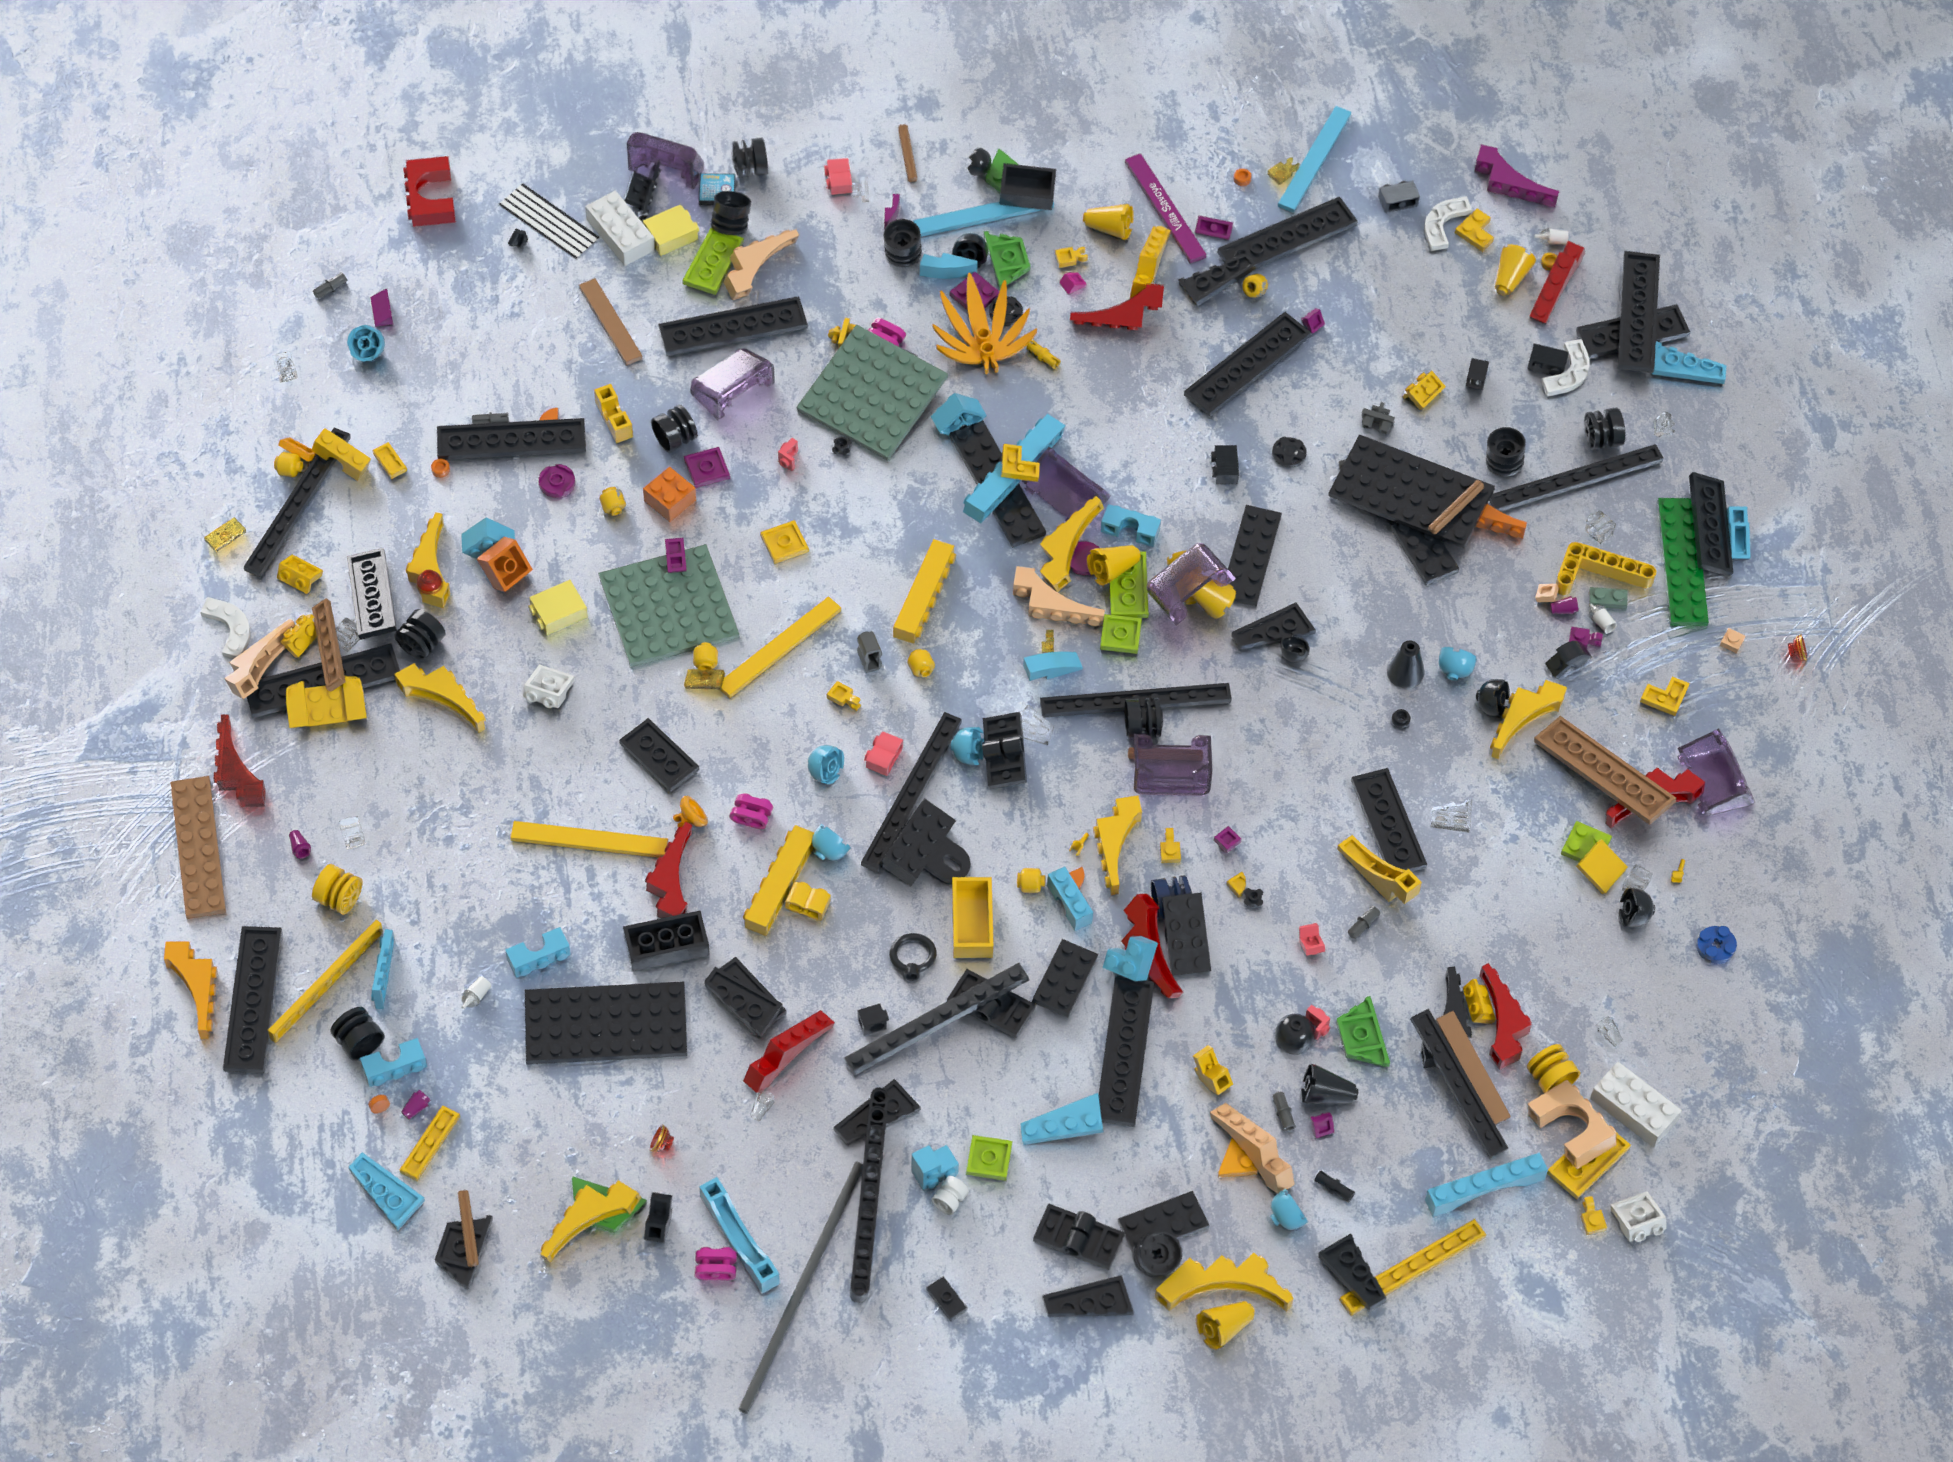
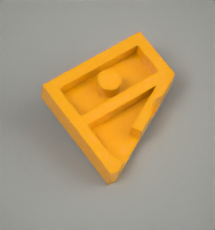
M1231 1138L1218 1172V1178L1257 1175L1258 1170L1240 1145Z

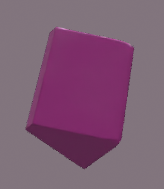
M1198 215L1195 233L1230 240L1233 222Z
M384 289L370 297L375 327L393 324L388 290Z

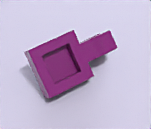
M1571 626L1569 641H1579L1583 643L1586 649L1588 644L1601 647L1603 633L1595 632L1589 634L1590 629Z

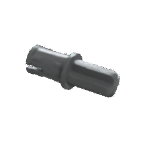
M340 272L332 279H326L325 283L313 290V294L316 298L320 299L331 291L335 292L336 288L347 283L348 280L344 273Z
M489 412V414L472 415V424L509 422L508 412L495 414Z
M1371 906L1362 916L1357 918V922L1348 930L1349 936L1354 939L1358 938L1365 929L1370 928V924L1380 915V911L1375 906Z
M1276 1092L1273 1094V1100L1277 1109L1276 1115L1280 1117L1283 1130L1291 1131L1296 1128L1291 1115L1292 1109L1288 1106L1284 1093Z

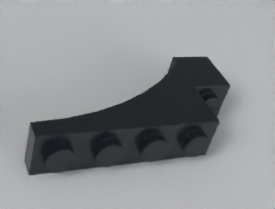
M1455 966L1447 967L1445 975L1447 995L1443 1015L1454 1011L1469 1039L1472 1037V1031L1466 1022L1468 1020V1011L1463 1007L1465 1001L1464 992L1460 991L1459 987L1461 985V977L1459 973H1456ZM1422 1041L1420 1053L1423 1068L1437 1067Z

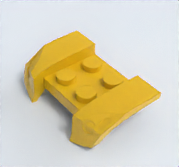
M345 676V683L331 692L326 689V686L305 688L304 681L292 684L286 689L289 728L313 727L367 718L363 688L358 677Z

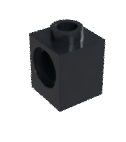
M880 1003L857 1010V1019L864 1036L887 1029L889 1016L886 1009H882Z

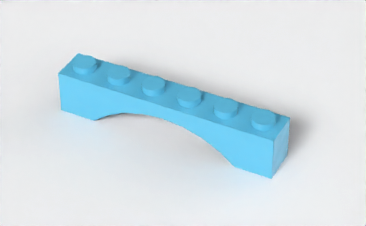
M1539 1152L1428 1189L1425 1202L1432 1217L1451 1212L1464 1203L1489 1192L1508 1187L1529 1186L1544 1181L1548 1169Z
M718 1177L699 1186L700 1198L734 1251H736L737 1256L760 1292L763 1294L779 1285V1272L746 1229Z

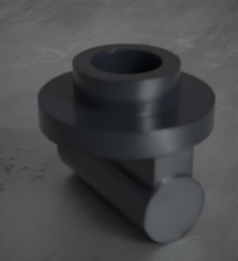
M515 229L508 241V245L523 248L528 242L526 231Z

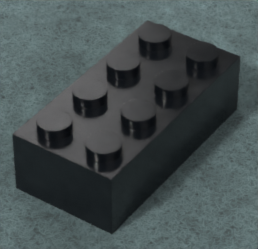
M701 910L623 926L624 940L632 972L710 956L709 942Z

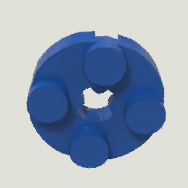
M1710 926L1700 932L1696 943L1699 955L1703 959L1710 960V963L1713 964L1728 962L1735 954L1737 947L1735 936L1726 926ZM1714 942H1719L1721 945L1720 948H1717L1716 946H1712V944Z

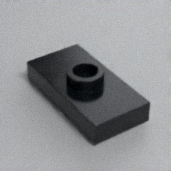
M944 1276L926 1287L928 1293L950 1321L967 1311V1306Z

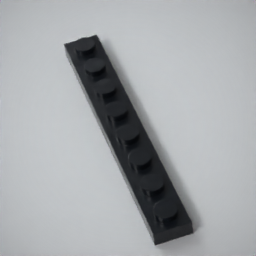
M1427 1009L1410 1018L1412 1024L1488 1157L1492 1158L1508 1149L1506 1142L1430 1010Z

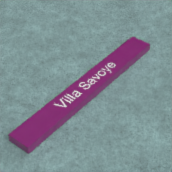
M1142 154L1126 158L1125 164L1167 229L1171 230V235L1189 263L1192 264L1205 259L1206 253Z

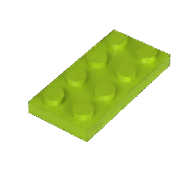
M710 228L682 280L683 285L716 295L732 266L730 257L733 250L743 245L744 238L736 235H725Z
M1140 551L1141 556L1137 564L1109 583L1111 615L1148 618L1146 551Z

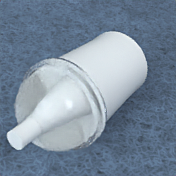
M1546 228L1541 230L1539 234H1535L1534 238H1539V241L1545 244V246L1566 245L1568 242V231Z
M1592 603L1589 605L1591 608L1589 611L1590 619L1605 633L1612 632L1616 628L1617 623L1608 613L1606 607L1598 604L1593 605Z
M479 976L467 990H464L462 993V1009L466 1007L472 1008L480 1004L481 999L491 988V984L486 978Z

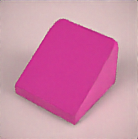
M1078 272L1065 273L1060 280V284L1067 294L1074 293L1087 286Z

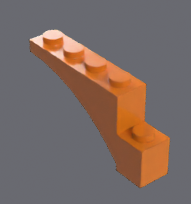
M1487 504L1476 527L1508 534L1512 537L1523 538L1527 522L1506 515Z

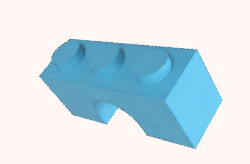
M1108 504L1101 521L1100 532L1118 537L1122 529L1133 528L1137 531V543L1154 547L1160 532L1161 519Z
M1064 866L1049 873L1047 887L1056 901L1061 899L1066 910V918L1074 931L1092 924L1093 911L1066 867Z
M560 927L542 934L544 947L539 951L533 952L528 950L524 942L505 949L507 961L516 978L526 976L538 968H545L555 961H562L571 955L570 945Z
M418 1038L398 1044L401 1055L393 1062L383 1060L379 1051L361 1057L362 1069L369 1087L380 1086L391 1079H400L408 1073L419 1072L426 1068V1058Z

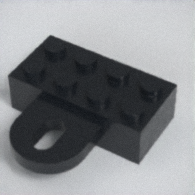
M924 798L879 865L909 886H912L924 868L940 880L952 883V877H965L968 874L971 862L967 852L946 837L957 820ZM948 857L960 866V870H953L944 863L943 858Z

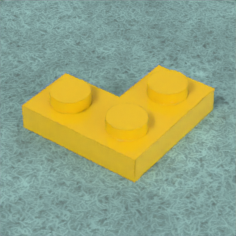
M1477 208L1455 229V234L1483 252L1494 241V237L1483 230L1490 222L1491 217Z
M1003 444L1001 477L1038 482L1040 463L1022 461V446Z
M1672 676L1666 690L1647 684L1640 702L1676 716L1690 683Z

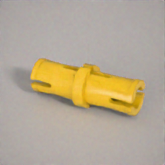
M1031 340L1026 346V349L1035 354L1039 361H1044L1052 369H1056L1060 365L1061 360L1051 354L1048 348H1043L1035 340Z

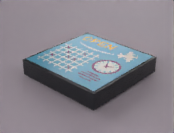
M700 173L699 205H713L714 196L721 191H735V174Z

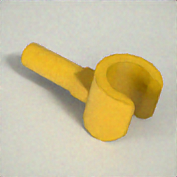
M1085 833L1079 841L1074 840L1069 851L1072 849L1076 850V856L1080 855L1084 847L1083 843L1089 834Z
M1684 859L1680 860L1678 871H1672L1671 882H1682Z

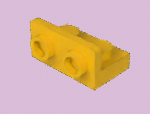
M1432 370L1427 374L1423 372L1416 378L1417 382L1415 384L1411 383L1404 389L1406 393L1402 398L1409 397L1418 409L1422 410L1446 386Z
M292 554L279 563L277 579L308 594L311 584L322 577L323 570Z
M303 614L295 621L296 625L288 629L284 633L285 637L280 641L295 658H299L317 637L315 623L312 620L314 616L312 614Z
M1472 979L1463 987L1472 1022L1492 1024L1496 1021L1487 987L1486 985H1479L1477 979Z

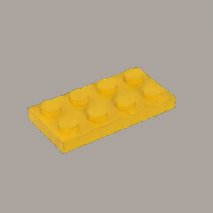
M1617 1133L1616 1146L1580 1168L1576 1169L1563 1154L1548 1169L1547 1174L1577 1200L1630 1149L1631 1144Z

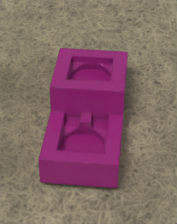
M893 194L892 208L885 207L884 230L890 222L898 217L900 194Z
M684 538L665 539L668 573L687 572Z

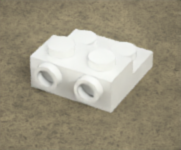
M539 664L524 684L523 697L529 702L537 701L543 703L547 708H559L566 698V692L574 682V676Z
M1648 1192L1611 1204V1211L1620 1222V1229L1629 1242L1634 1240L1641 1242L1646 1236L1651 1234L1660 1235L1666 1229V1216Z

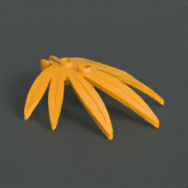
M968 273L967 310L974 337L943 291L940 290L941 301L952 326L969 345H965L935 324H932V328L937 335L954 348L950 349L936 345V349L954 361L964 364H983L985 374L989 373L990 362L991 367L994 368L996 373L999 370L996 361L1004 360L1017 354L1037 334L1036 328L1014 341L1029 317L1030 308H1028L1009 329L1002 341H999L1006 317V280L1002 283L996 301L991 334L979 291L971 273Z

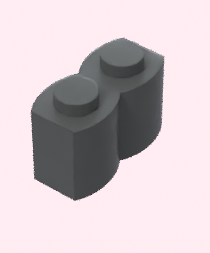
M865 631L857 637V653L865 672L869 673L881 668L882 661L880 658L882 651L874 632Z

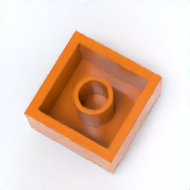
M669 466L643 488L644 501L671 522L696 501V488Z
M508 537L500 539L477 558L493 588L506 592L533 570L517 541Z

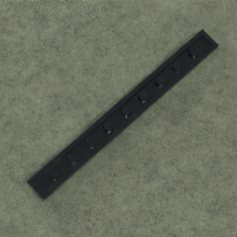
M335 427L331 431L347 443L351 439L350 433ZM316 454L245 563L244 571L262 577L337 459L329 457L326 461Z
M1654 444L1493 493L1489 502L1493 508L1502 512L1663 462L1664 458L1657 445Z
M1229 683L1041 697L1040 706L1042 718L1121 712L1124 711L1126 699H1139L1140 706L1144 707L1145 699L1149 698L1152 707L1153 698H1159L1161 708L1231 703L1232 697Z
M946 712L943 713L863 857L861 866L879 873L882 868L879 863L907 823L962 723L961 718Z
M1017 963L844 1057L855 1076L1028 982L1029 977L1020 963Z

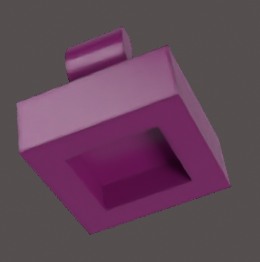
M1317 308L1301 318L1302 324L1306 326L1311 334L1325 325L1322 313Z
M1229 826L1214 836V842L1226 853L1240 844L1242 840Z
M1330 1112L1311 1117L1312 1131L1315 1138L1335 1132L1333 1117Z

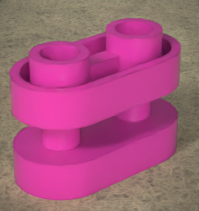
M876 318L871 325L872 328L868 329V331L898 347V343H902L906 338V333L902 328L882 318Z
M747 793L737 795L734 802L736 807L732 808L729 815L730 819L741 825L765 829L769 821L768 816L771 815L773 810L771 802L765 798L752 797Z
M701 1247L700 1250L696 1251L695 1261L699 1265L695 1266V1278L725 1281L736 1278V1267L733 1264L737 1262V1253L732 1248L712 1249L710 1247Z

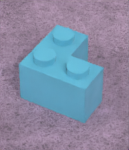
M954 393L949 396L942 406L937 408L931 418L940 433L950 436V432L958 430L963 424L972 425L982 421L987 415L978 399Z
M485 517L461 534L462 553L477 559L503 537L515 539V531Z
M1143 936L1130 937L1126 951L1121 948L1107 950L1102 968L1134 981L1147 980L1158 943Z
M928 1145L911 1154V1172L923 1191L928 1188L933 1189L948 1176L955 1177L959 1173V1163L947 1145L935 1151Z

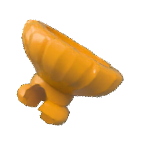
M683 796L680 801L681 812L673 816L674 821L679 822L677 823L678 827H682L685 822L696 827L706 826L708 819L703 808L692 797Z

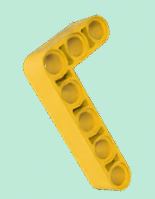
M1572 542L1567 548L1556 583L1559 588L1558 594L1568 595L1572 590L1580 568L1638 587L1650 588L1654 583L1656 568L1641 561L1579 542Z

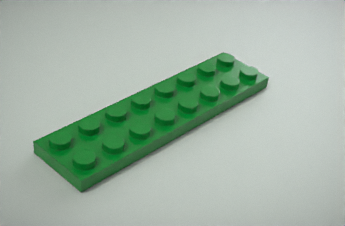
M1658 498L1657 506L1670 626H1708L1709 620L1703 569L1698 568L1691 498Z

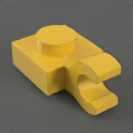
M839 681L826 694L827 699L842 707L845 703L855 711L861 707L859 703L861 699L852 695L853 689Z
M1166 828L1165 842H1160L1161 863H1181L1180 842H1174V829Z
M1592 1196L1584 1197L1582 1205L1585 1213L1581 1214V1220L1586 1235L1606 1231L1607 1225L1602 1210L1595 1211Z

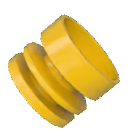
M328 864L315 881L312 889V900L324 906L329 905L330 909L345 915L353 908L360 896L363 885L362 878L354 876L350 872L345 873V870L333 864Z
M1554 1044L1543 1049L1527 1064L1526 1068L1535 1080H1539L1538 1085L1544 1093L1566 1080L1572 1085L1580 1077L1581 1072L1572 1060H1568L1569 1055L1564 1052L1565 1050L1561 1044Z

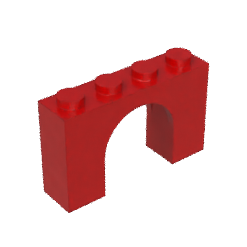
M449 156L406 160V167L403 168L404 178H408V181H405V190L409 192V195H406L407 206L411 207V209H407L408 220H412L413 227L456 223L453 197L427 199L418 193L427 184L451 181Z

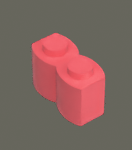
M848 158L827 160V165L824 166V174L828 176V179H826L827 190L830 189L831 195L852 193V179Z
M882 731L879 736L875 737L872 750H868L865 755L866 768L887 776L903 749L904 740Z

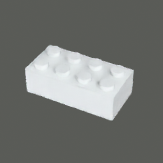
M616 190L585 206L587 221L624 266L655 251L654 236Z
M1617 1062L1593 1088L1590 1097L1592 1101L1652 1147H1655L1678 1122L1682 1112L1679 1107L1620 1062Z

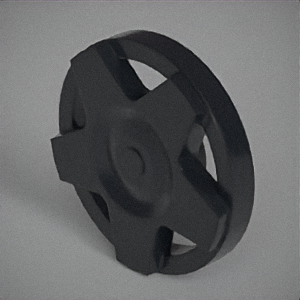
M1007 296L1004 326H1012L1023 315V307L1017 298ZM997 298L993 300L989 308V315L992 320L994 314L992 309L996 305Z
M1281 437L1274 443L1272 448L1274 460L1279 465L1289 468L1301 465L1307 454L1304 443L1300 439L1292 437Z

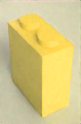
M681 204L643 220L644 226L654 236L655 249L660 256L698 240L699 227L696 222L691 220L690 213L687 209L684 210Z
M571 580L529 597V611L532 616H536L539 629H543L546 635L588 618L587 607Z

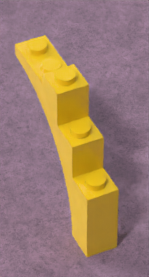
M1254 1252L1238 1268H1236L1235 1263L1231 1259H1226L1223 1255L1206 1270L1198 1261H1193L1189 1257L1155 1290L1154 1297L1168 1311H1171L1181 1302L1197 1294L1224 1289L1240 1290L1260 1295L1274 1302L1286 1312L1292 1307L1294 1300L1288 1289H1283L1277 1284V1280L1272 1275H1267L1269 1268L1267 1261Z

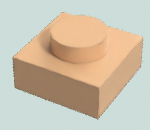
M1557 583L1539 584L1535 596L1537 603L1555 602L1559 590Z
M1728 628L1720 646L1737 653L1746 636Z

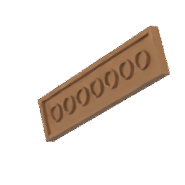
M1559 716L1534 737V743L1649 825L1676 803V797L1562 716Z
M203 776L171 781L186 918L192 919L226 913L210 777Z

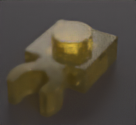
M1290 157L1287 159L1286 164L1279 162L1270 168L1267 175L1281 185L1292 177L1293 172L1299 169V163L1292 165L1293 158Z
M1046 630L1045 641L1041 642L1042 653L1054 652V630Z

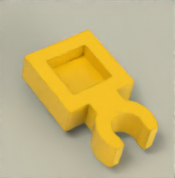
M1073 247L1055 250V257L1059 268L1076 265L1077 260L1080 262L1087 261L1088 254L1082 255L1085 253L1086 248L1079 247L1075 251H1073Z

